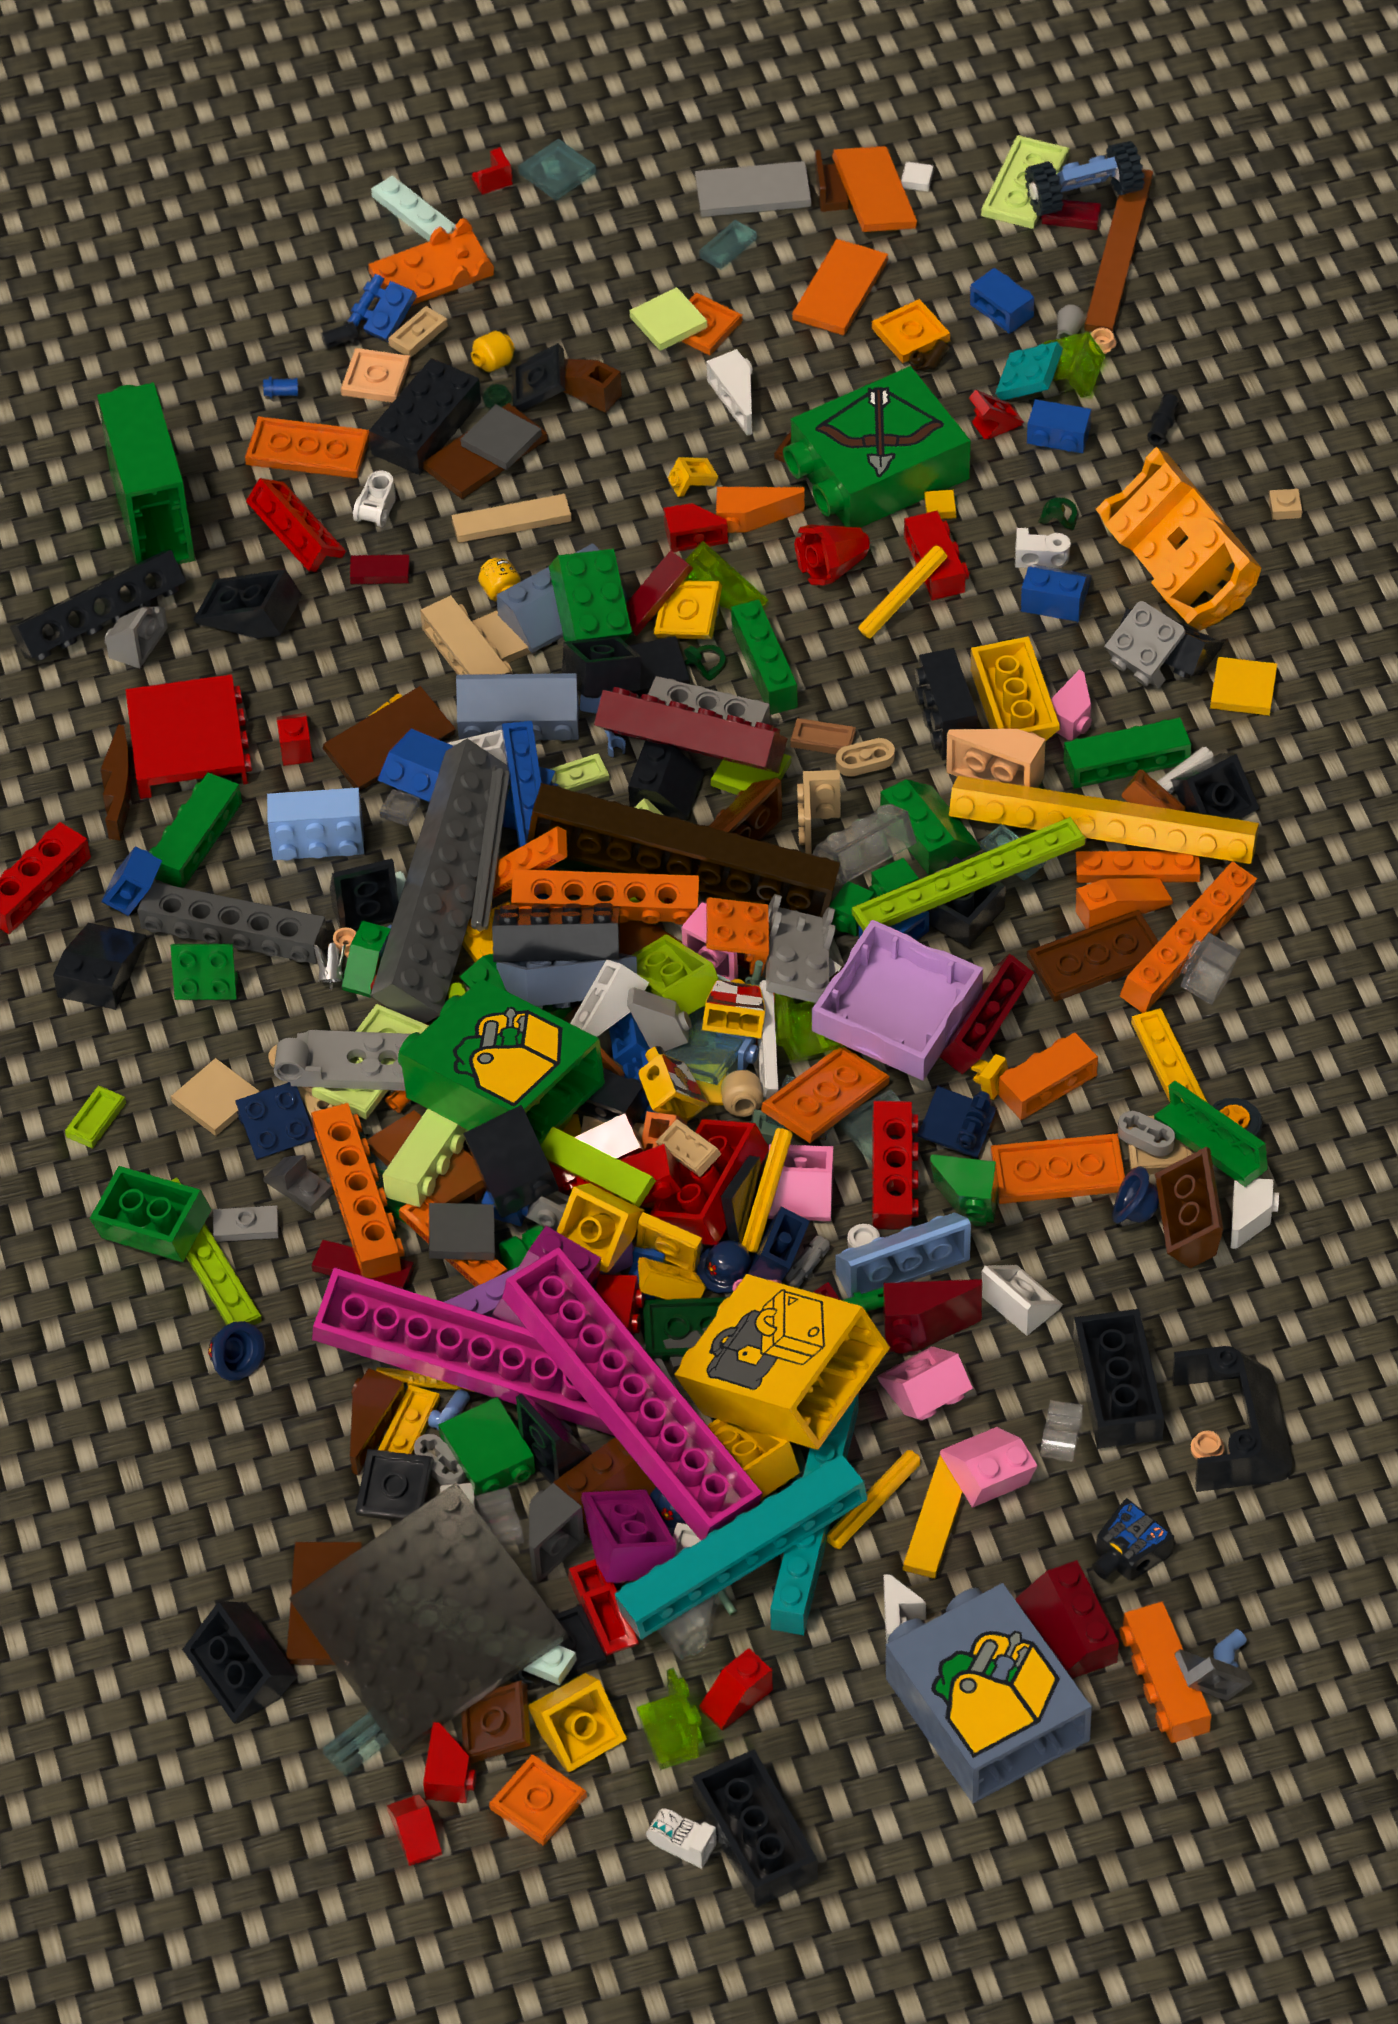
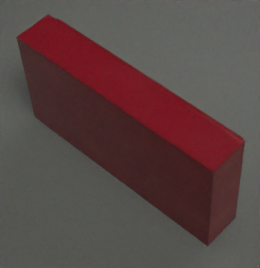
M1062 199V210L1042 215V224L1097 230L1101 204Z
M351 555L350 584L409 583V555Z

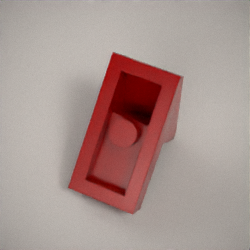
M975 390L969 397L976 407L974 411L977 414L972 423L986 440L1020 427L1024 423L1023 419L1008 402Z

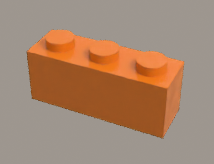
M1074 1032L1066 1038L1056 1040L1046 1050L1034 1053L1019 1066L1007 1069L999 1077L998 1096L1022 1121L1097 1076L1098 1056Z

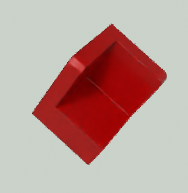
M501 148L490 151L491 167L472 173V179L482 195L512 185L511 164Z

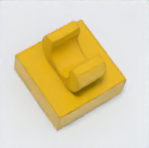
M997 1054L993 1056L989 1063L979 1059L971 1067V1070L977 1072L973 1080L981 1084V1090L987 1092L990 1095V1099L994 1100L999 1093V1077L1008 1069L1006 1058Z

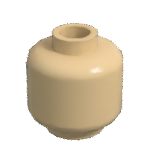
M748 1070L734 1071L728 1074L722 1081V1102L724 1108L730 1114L737 1117H746L753 1115L754 1109L759 1110L761 1108L764 1098L760 1079L753 1072Z

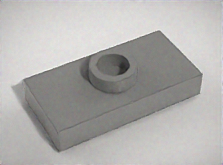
M275 1205L213 1209V1237L216 1242L279 1238L278 1207Z

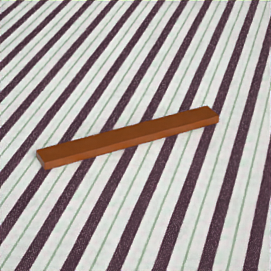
M1142 169L1144 173L1143 189L1118 195L1085 322V331L1093 332L1098 328L1109 329L1112 333L1114 331L1153 179L1152 170Z

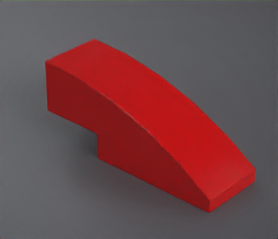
M596 1559L569 1568L568 1579L606 1656L638 1645L634 1630L619 1612L615 1593H617L613 1582H606L596 1563Z

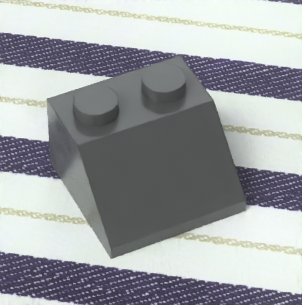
M554 1483L545 1490L538 1491L529 1503V1549L532 1578L537 1584L585 1542L582 1506Z

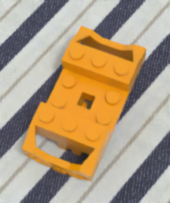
M1155 447L1145 459L1142 471L1122 492L1105 499L1096 508L1105 526L1121 545L1132 550L1154 577L1151 583L1166 602L1188 625L1199 631L1219 623L1224 617L1231 615L1235 610L1241 608L1257 584L1262 567L1169 454L1158 447ZM1187 535L1188 539L1181 545L1179 542ZM1232 562H1234V565H1235L1233 571H1232L1231 568L1229 567V565H1230ZM1222 579L1228 582L1223 588L1218 585ZM1204 591L1214 596L1204 604L1195 608L1190 607Z

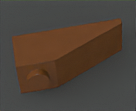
M370 1368L367 1369L362 1378H358L355 1381L351 1392L353 1397L350 1461L352 1473L359 1475L365 1466L368 1449L375 1450L387 1431L405 1394L402 1381Z

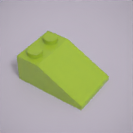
M667 934L631 955L637 958V974L649 982L645 991L676 1001L681 1012L686 1011L688 1016L699 1008L705 1007L706 999L715 981L719 980L711 961Z

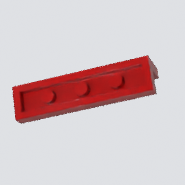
M259 478L246 502L308 571L316 572L326 556L343 558L346 550L284 482Z

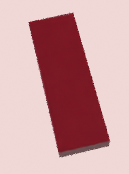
M671 550L626 603L631 630L636 637L693 570L686 561Z
M322 1240L312 1263L313 1272L331 1276L333 1269L337 1268L362 1276L353 1247ZM400 1259L401 1271L371 1279L406 1290L414 1271V1262Z

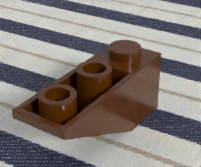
M564 359L566 390L563 392L605 413L622 396L621 371L598 360Z

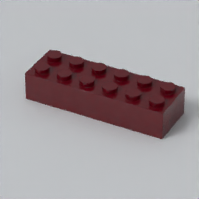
M613 687L612 692L602 691L594 725L601 729L779 774L788 738L780 735V729L774 728L772 725L756 722L755 727L751 726L752 722L745 721L743 718L727 715L725 720L723 715L704 708H699L698 713L694 712L695 708L675 701H670L669 706H667L666 701L659 700L657 697L642 694L641 699H639L637 694L618 687Z

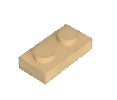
M425 306L388 338L389 346L411 358L448 327L447 318Z

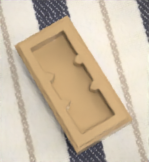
M678 1119L656 1141L658 1146L665 1144L678 1162L699 1177L721 1155L717 1147Z

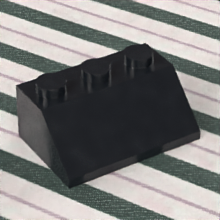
M1126 608L1121 623L1124 621V619L1127 617V615L1131 612L1133 608ZM1177 622L1184 627L1185 635L1161 667H1164V664L1174 667L1173 672L1188 679H1190L1191 675H1202L1221 650L1224 642Z
M218 1601L182 1649L233 1723H239L278 1701L298 1676L247 1602Z

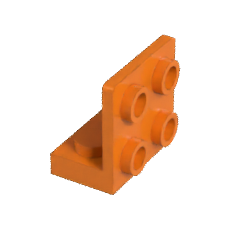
M707 898L706 948L745 953L744 959L749 962L750 975L754 972L755 962L760 960L763 962L762 976L769 954L768 904Z

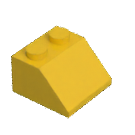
M591 1183L578 1185L572 1189L556 1232L601 1257L600 1270L608 1273L634 1239L638 1228V1220L644 1210Z
M587 1673L582 1674L528 1705L530 1714L541 1737L568 1773L627 1740L600 1680Z

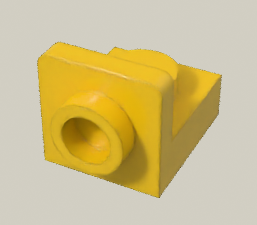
M678 457L673 469L669 473L668 481L676 495L684 497L690 485L715 486L719 477L708 458Z

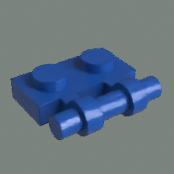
M375 274L371 282H367L364 286V294L358 304L355 303L350 310L352 314L347 322H353L355 327H358L363 319L367 321L363 328L367 334L389 343L388 338L398 330L417 295L413 290L390 281L386 290H383L380 287L385 279ZM373 299H379L373 312L368 310Z

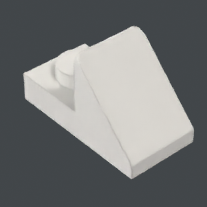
M884 1575L887 1644L890 1634L902 1623L915 1618L926 1619V1603L892 1575Z

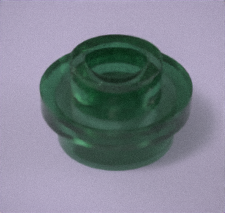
M493 384L486 389L483 395V402L489 409H492L495 405L502 408L508 403L511 404L512 396L506 386Z

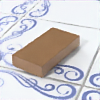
M797 718L791 737V747L837 754L838 750L842 747L853 744L856 727Z

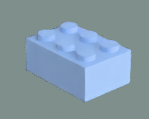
M359 788L267 794V822L273 860L364 854V826Z

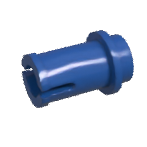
M269 376V379H263L264 396H269L270 399H273V396H298V378L272 379V376Z

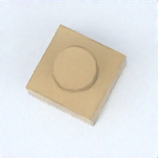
M1299 489L1269 490L1272 520L1301 518L1302 507Z

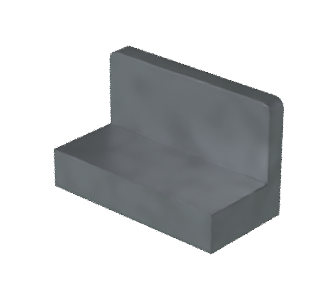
M1181 1649L1174 1653L1185 1681L1190 1688L1228 1701L1253 1683L1246 1670L1211 1657L1205 1659Z

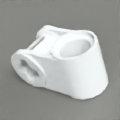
M376 471L368 477L361 495L357 498L354 505L353 519L355 521L366 520L375 522L379 527H383L386 524L390 510L396 500L394 481L389 472Z

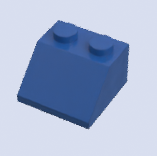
M1040 565L1028 566L1021 590V612L1079 622L1092 575Z
M410 729L389 751L378 781L430 802L445 752L452 748L453 745Z

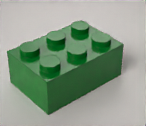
M614 549L558 555L549 565V571L564 642L619 636L625 641L632 634Z
M118 1166L91 1214L90 1220L102 1239L184 1262L212 1209L200 1189Z

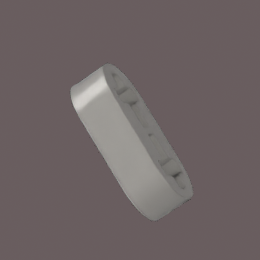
M1136 1111L1125 1112L1119 1117L1118 1135L1124 1142L1158 1157L1169 1155L1173 1151L1175 1133L1169 1126ZM1133 1124L1138 1126V1128L1133 1127L1131 1130L1127 1129V1127H1131ZM1161 1137L1166 1139V1141L1162 1140L1160 1143L1155 1142V1140H1160Z
M425 1434L415 1441V1455L433 1457L434 1464L431 1476L439 1484H462L465 1481L466 1475L448 1445L440 1437L434 1434ZM427 1448L429 1450H432L433 1448H435L436 1457L430 1452L424 1453L423 1449ZM445 1466H447L450 1470H454L457 1468V1473L453 1474L452 1472H448L447 1474H445Z

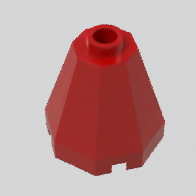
M806 525L800 527L798 533H802L801 537L796 538L794 542L798 567L802 573L808 572L811 578H807L811 585H827L835 582L864 559L870 547L869 537L861 528L828 525Z

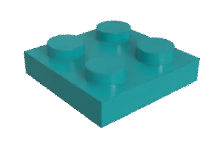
M1058 341L1009 353L995 392L1000 400H1007L1049 390L1063 350Z

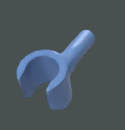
M604 730L608 737V755L614 757V747L621 748L622 753L625 754V740L620 736H615L612 732Z

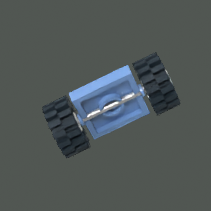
M1131 141L1108 146L1106 158L1105 155L1097 156L1090 159L1088 164L1080 166L1079 162L1067 164L1062 167L1063 170L1057 173V175L1056 169L1053 168V164L1050 161L1026 167L1025 180L1027 183L1025 185L1028 189L1027 195L1030 197L1033 211L1036 212L1037 216L1060 211L1063 206V194L1061 192L1104 182L1110 176L1111 184L1114 185V190L1118 195L1143 189V164L1140 163L1141 157L1140 154H1137V147Z

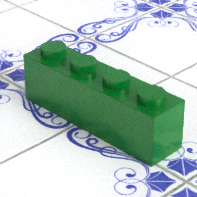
M757 599L731 606L732 632L763 702L770 704V715L798 708L796 680L760 600Z
M1180 717L1064 742V764L1074 789L1134 776L1139 769L1149 773L1176 767L1191 756V742Z
M207 772L203 780L194 786L192 795L187 803H183L180 806L173 823L164 829L162 838L157 846H153L149 851L153 856L162 860L154 879L175 887H185L241 806L242 798L238 783Z

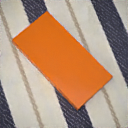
M886 146L834 149L833 160L862 232L916 228V217Z
M836 239L794 309L792 320L845 335L887 264L888 254Z
M258 416L245 456V463L250 466L358 479L370 440L369 430Z
M840 1045L762 1103L761 1111L811 1143L889 1084L890 1076Z
M1118 1134L991 1146L992 1161L996 1162L999 1204L1118 1193L1119 1187L1125 1178Z

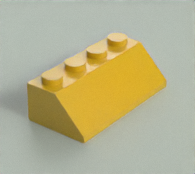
M1029 636L971 648V674L990 729H1020L1045 738V742L1060 730V724Z

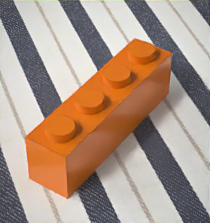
M1163 1601L1124 1612L1123 1627H1120L1121 1639L1124 1646H1130L1133 1652L1131 1656L1133 1668L1137 1675L1142 1674L1146 1683L1143 1685L1148 1703H1154L1157 1709L1155 1716L1159 1730L1162 1733H1167L1170 1743L1210 1732L1211 1713L1201 1691L1188 1687L1174 1655L1175 1652L1180 1649L1183 1650Z

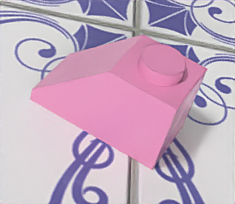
M1078 670L1051 698L1060 724V730L1056 733L1069 741L1076 739L1080 734L1086 733L1092 723L1090 718L1091 702L1085 674L1083 671Z

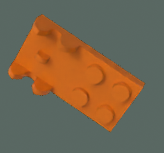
M466 218L458 221L452 233L447 234L444 228L438 227L432 233L429 242L372 262L368 268L372 278L375 274H378L385 279L380 287L383 290H386L390 281L413 290L417 297L412 306L494 275L493 263L486 256L472 231L469 220Z

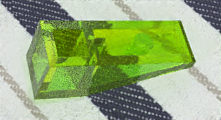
M704 541L686 558L685 561L693 570L684 581H719L722 584L720 606L731 610V606L757 599L760 600L762 607L767 603L768 599Z

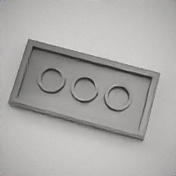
M805 161L695 171L701 217L811 207Z

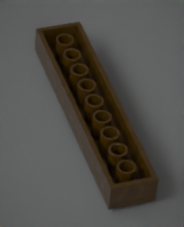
M544 783L540 785L533 807L527 839L528 843L558 826L565 829L567 834L566 859L618 873L699 876L698 894L712 898L768 904V906L774 894L782 896L779 907L821 918L830 905L841 863L827 857H818L796 849L784 848L766 841L754 840L736 833L724 832L706 825L690 823L676 817L660 815L646 809L630 807L616 801H608L586 793H578Z

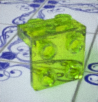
M775 993L774 1014L778 1025L775 1028L776 1043L778 1046H783L790 1061L846 1047L812 1031V1008L816 1003L807 1001L795 1004L792 997Z

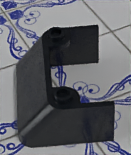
M1230 1346L1174 1352L1173 1386L1238 1378L1249 1425L1248 1429L1237 1430L1229 1437V1454L1197 1458L1196 1492L1280 1482L1287 1479L1292 1471L1293 1460L1273 1374L1265 1365Z

